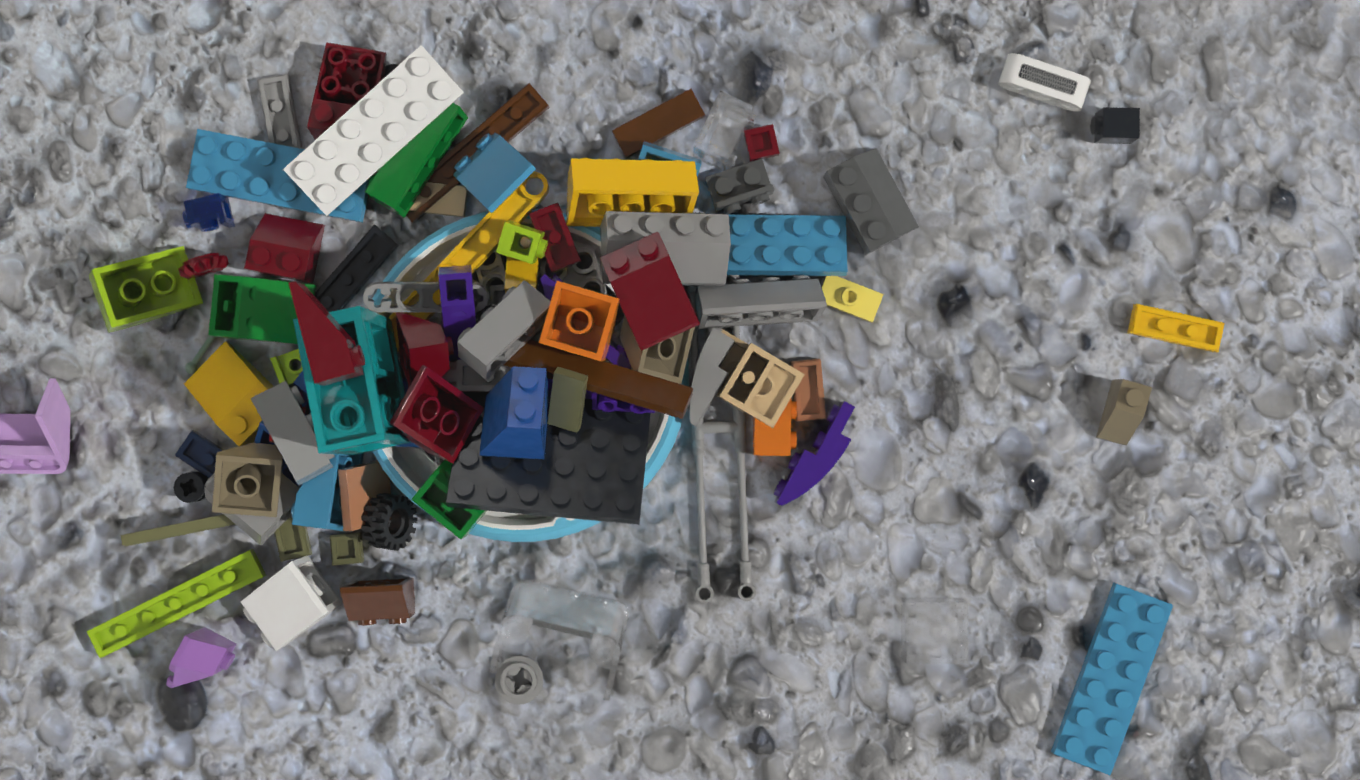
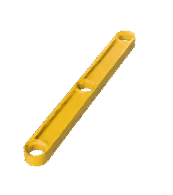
M534 171L493 213L489 211L423 282H439V267L471 265L473 274L497 249L504 223L511 220L521 224L529 213L547 196L549 184L544 175ZM533 178L540 179L543 182V190L537 195H531L526 190L527 182ZM440 289L436 290L432 297L437 305H441ZM414 290L403 303L409 306L416 304L419 300L418 292ZM393 312L389 319L392 321L397 352H399L396 313L401 312ZM436 312L403 313L429 320Z

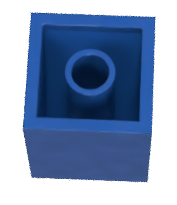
M513 366L486 394L480 456L544 459L550 402L546 368Z

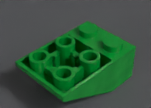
M214 274L208 335L225 339L298 344L293 319L298 318L289 282ZM303 284L315 296L316 285Z
M444 460L411 500L461 540L471 532L487 511L447 507L446 499L452 463Z

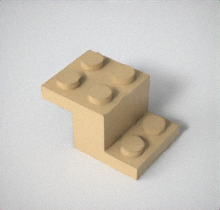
M722 330V333L735 340V344L719 367L729 373V376L716 397L774 428L805 374L753 343L747 344L729 332Z

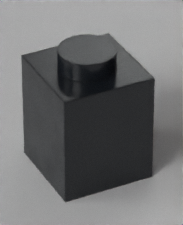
M1103 107L1096 112L1090 124L1091 134L1094 135V143L1131 144L1139 139L1140 108Z

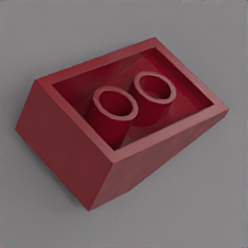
M658 231L600 257L616 297L620 299V306L641 351L700 325Z
M422 365L389 424L426 452L454 463L484 407L431 369Z

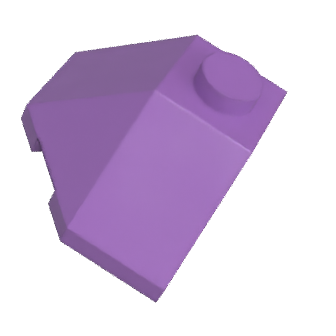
M206 627L185 635L170 662L169 670L174 672V676L170 675L167 678L166 686L174 688L213 676L222 670L226 671L235 658V654L232 652L236 643Z

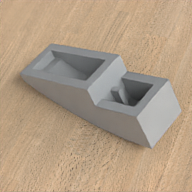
M714 327L702 348L692 380L693 395L690 400V423L696 427L729 376V373L719 367L735 344V340Z

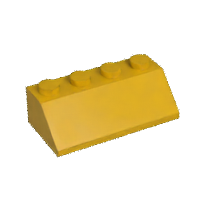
M571 158L567 177V226L600 227L606 211L693 213L699 194L695 161Z

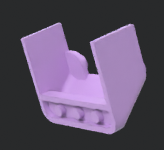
M49 378L36 414L0 413V474H60L66 470L70 459L71 410L56 378Z

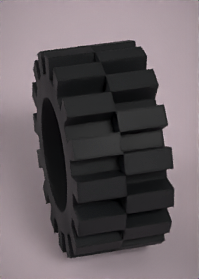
M387 493L377 494V498L372 497L370 500L372 506L366 505L364 509L368 512L367 516L362 515V520L366 521V525L361 526L362 531L367 532L363 535L364 539L369 540L368 544L376 548L394 551L405 548L407 546L406 542L412 540L410 533H415L416 528H413V523H417V518L413 517L417 513L416 508H412L414 503L408 500L409 498L406 496Z

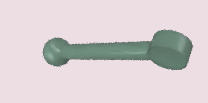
M209 336L192 362L185 365L187 373L193 374L196 372L198 362L216 337Z

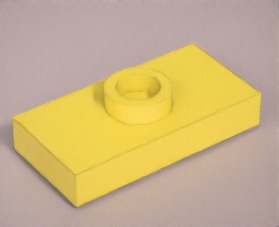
M825 276L821 287L827 306L871 323L874 321L884 295L838 276Z

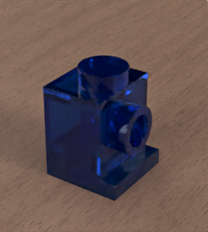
M217 193L184 201L185 211L182 214L187 228L195 227L200 229L201 232H208L219 229V224L229 228L235 227L228 197Z

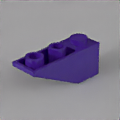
M471 265L439 267L438 276L444 333L446 337H451L454 355L449 356V361L461 360L458 357V338L468 327L473 328L476 325Z

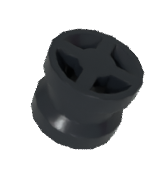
M200 472L183 473L174 482V493L179 500L187 503L204 500L205 483L209 478Z

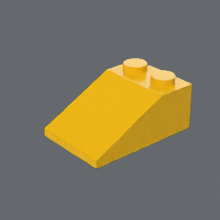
M225 341L184 385L215 424L238 446H242L255 441L259 424L262 421L251 398L274 386L228 341Z

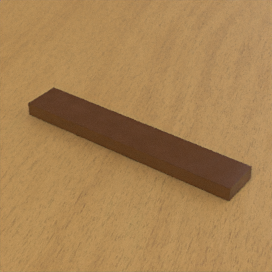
M530 83L444 155L428 182L447 185L416 211L409 210L406 216L413 224L426 214L425 211L453 187L461 184L453 176L457 171L454 167L464 156L468 155L471 157L478 150L476 144L486 134L489 133L492 136L494 133H497L509 143L550 108ZM426 185L420 193L423 198L431 195V189Z
M531 339L503 364L511 368L513 366L546 368L547 378L553 380L554 371L557 367L588 375L586 388L588 391L683 419L693 395L692 387L543 345Z

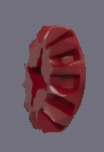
M209 253L183 262V266L178 268V271L183 278H197L221 271L228 266L229 262L226 255Z

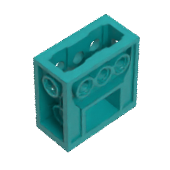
M362 306L329 312L355 341L356 346L360 345L364 353L365 365L362 366L364 375L325 386L314 384L298 319H293L318 453L355 455L412 443L389 424L406 394L391 319Z

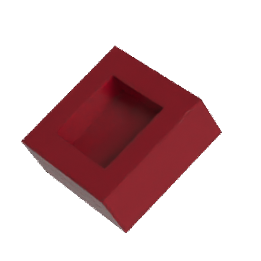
M773 124L744 130L743 134L750 162L761 158L779 156L780 152Z

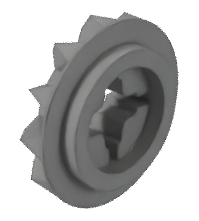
M514 655L503 661L498 667L495 675V686L499 695L507 702L526 704L534 700L543 687V672L538 663L528 656ZM524 668V678L529 682L522 683L518 690L515 691L516 682L509 676H516Z

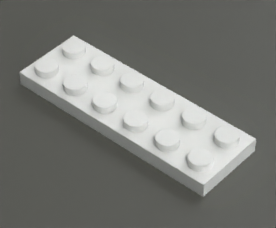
M420 45L283 170L319 209L328 216L464 92L425 48Z

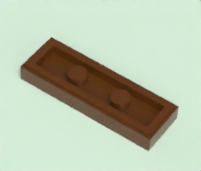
M689 89L612 130V133L627 159L641 151L644 141L655 144L704 118L705 113L692 89Z

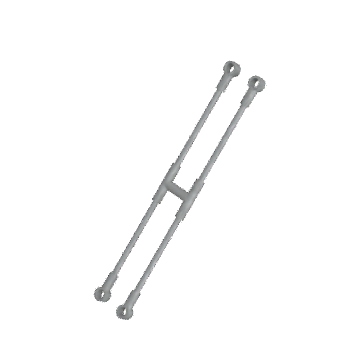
M727 275L728 284H732V281L739 279V275ZM686 285V293L697 316L695 292L698 285ZM695 326L691 341L692 380L699 359L697 326ZM739 326L732 327V335L740 339ZM733 407V421L703 422L702 417L697 427L692 424V445L696 465L700 562L697 564L699 579L696 598L701 603L710 602L714 595L713 589L710 586L709 563H707L703 477L704 434L734 432L735 453H737L742 559L739 562L740 585L737 592L743 601H751L756 595L755 587L752 584L751 561H749L745 413ZM745 586L752 588V594L748 597H744L741 594V590ZM702 588L709 589L710 596L704 599L699 596V591Z

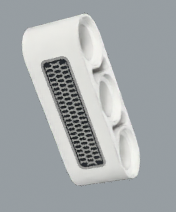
M1010 53L1007 56L998 85L1009 91L1069 111H1081L1091 80L1081 74L1024 55Z

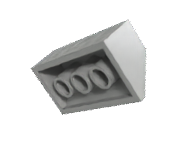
M605 212L600 225L602 256L658 231L682 285L725 286L731 245L729 214ZM602 264L603 284H611Z
M807 275L795 276L790 281H780L778 277H769L757 283H750L748 279H738L732 281V284H725V286H697L695 292L696 312L700 323L698 329L818 321L827 307L819 279H810Z

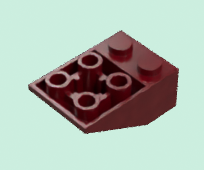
M326 42L307 128L314 140L384 79L386 52Z

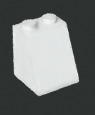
M309 556L291 561L241 601L245 607L243 608L245 616L252 623L256 622L262 631L261 637L269 647H274L276 651L285 647L343 604Z

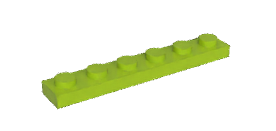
M251 549L86 632L99 658H103L267 575L254 549Z

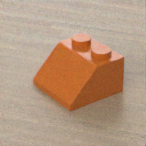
M556 281L539 343L594 360L605 361L615 328L620 299Z

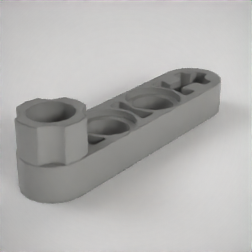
M473 280V289H476L478 295H481V298L475 302V312H479L487 305L488 294L478 281ZM372 282L364 289L363 302L373 312H442L441 305H437L432 298L434 292L440 289L439 282ZM390 288H397L395 294L397 306H391V299H382L381 305H375L373 299H368V295L374 294V289H381L382 295H391ZM409 288L416 290L419 294L418 302L411 306L405 305L400 298L401 293Z

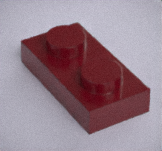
M558 202L529 213L534 228L545 232L543 239L548 241L545 256L552 273L581 262Z

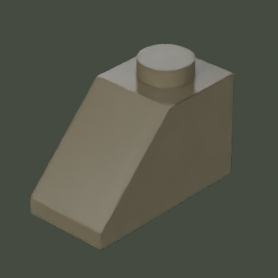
M1125 379L1112 380L1096 437L1127 446L1144 418L1152 387Z

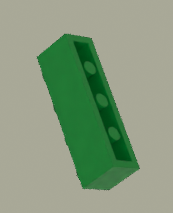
M452 103L382 166L377 173L372 175L365 192L377 203L405 218L468 119V116L460 106Z

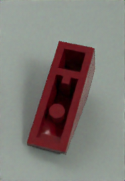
M296 281L289 282L314 384L325 386L364 375L362 366L365 365V357L360 345L356 346L355 341L305 285Z

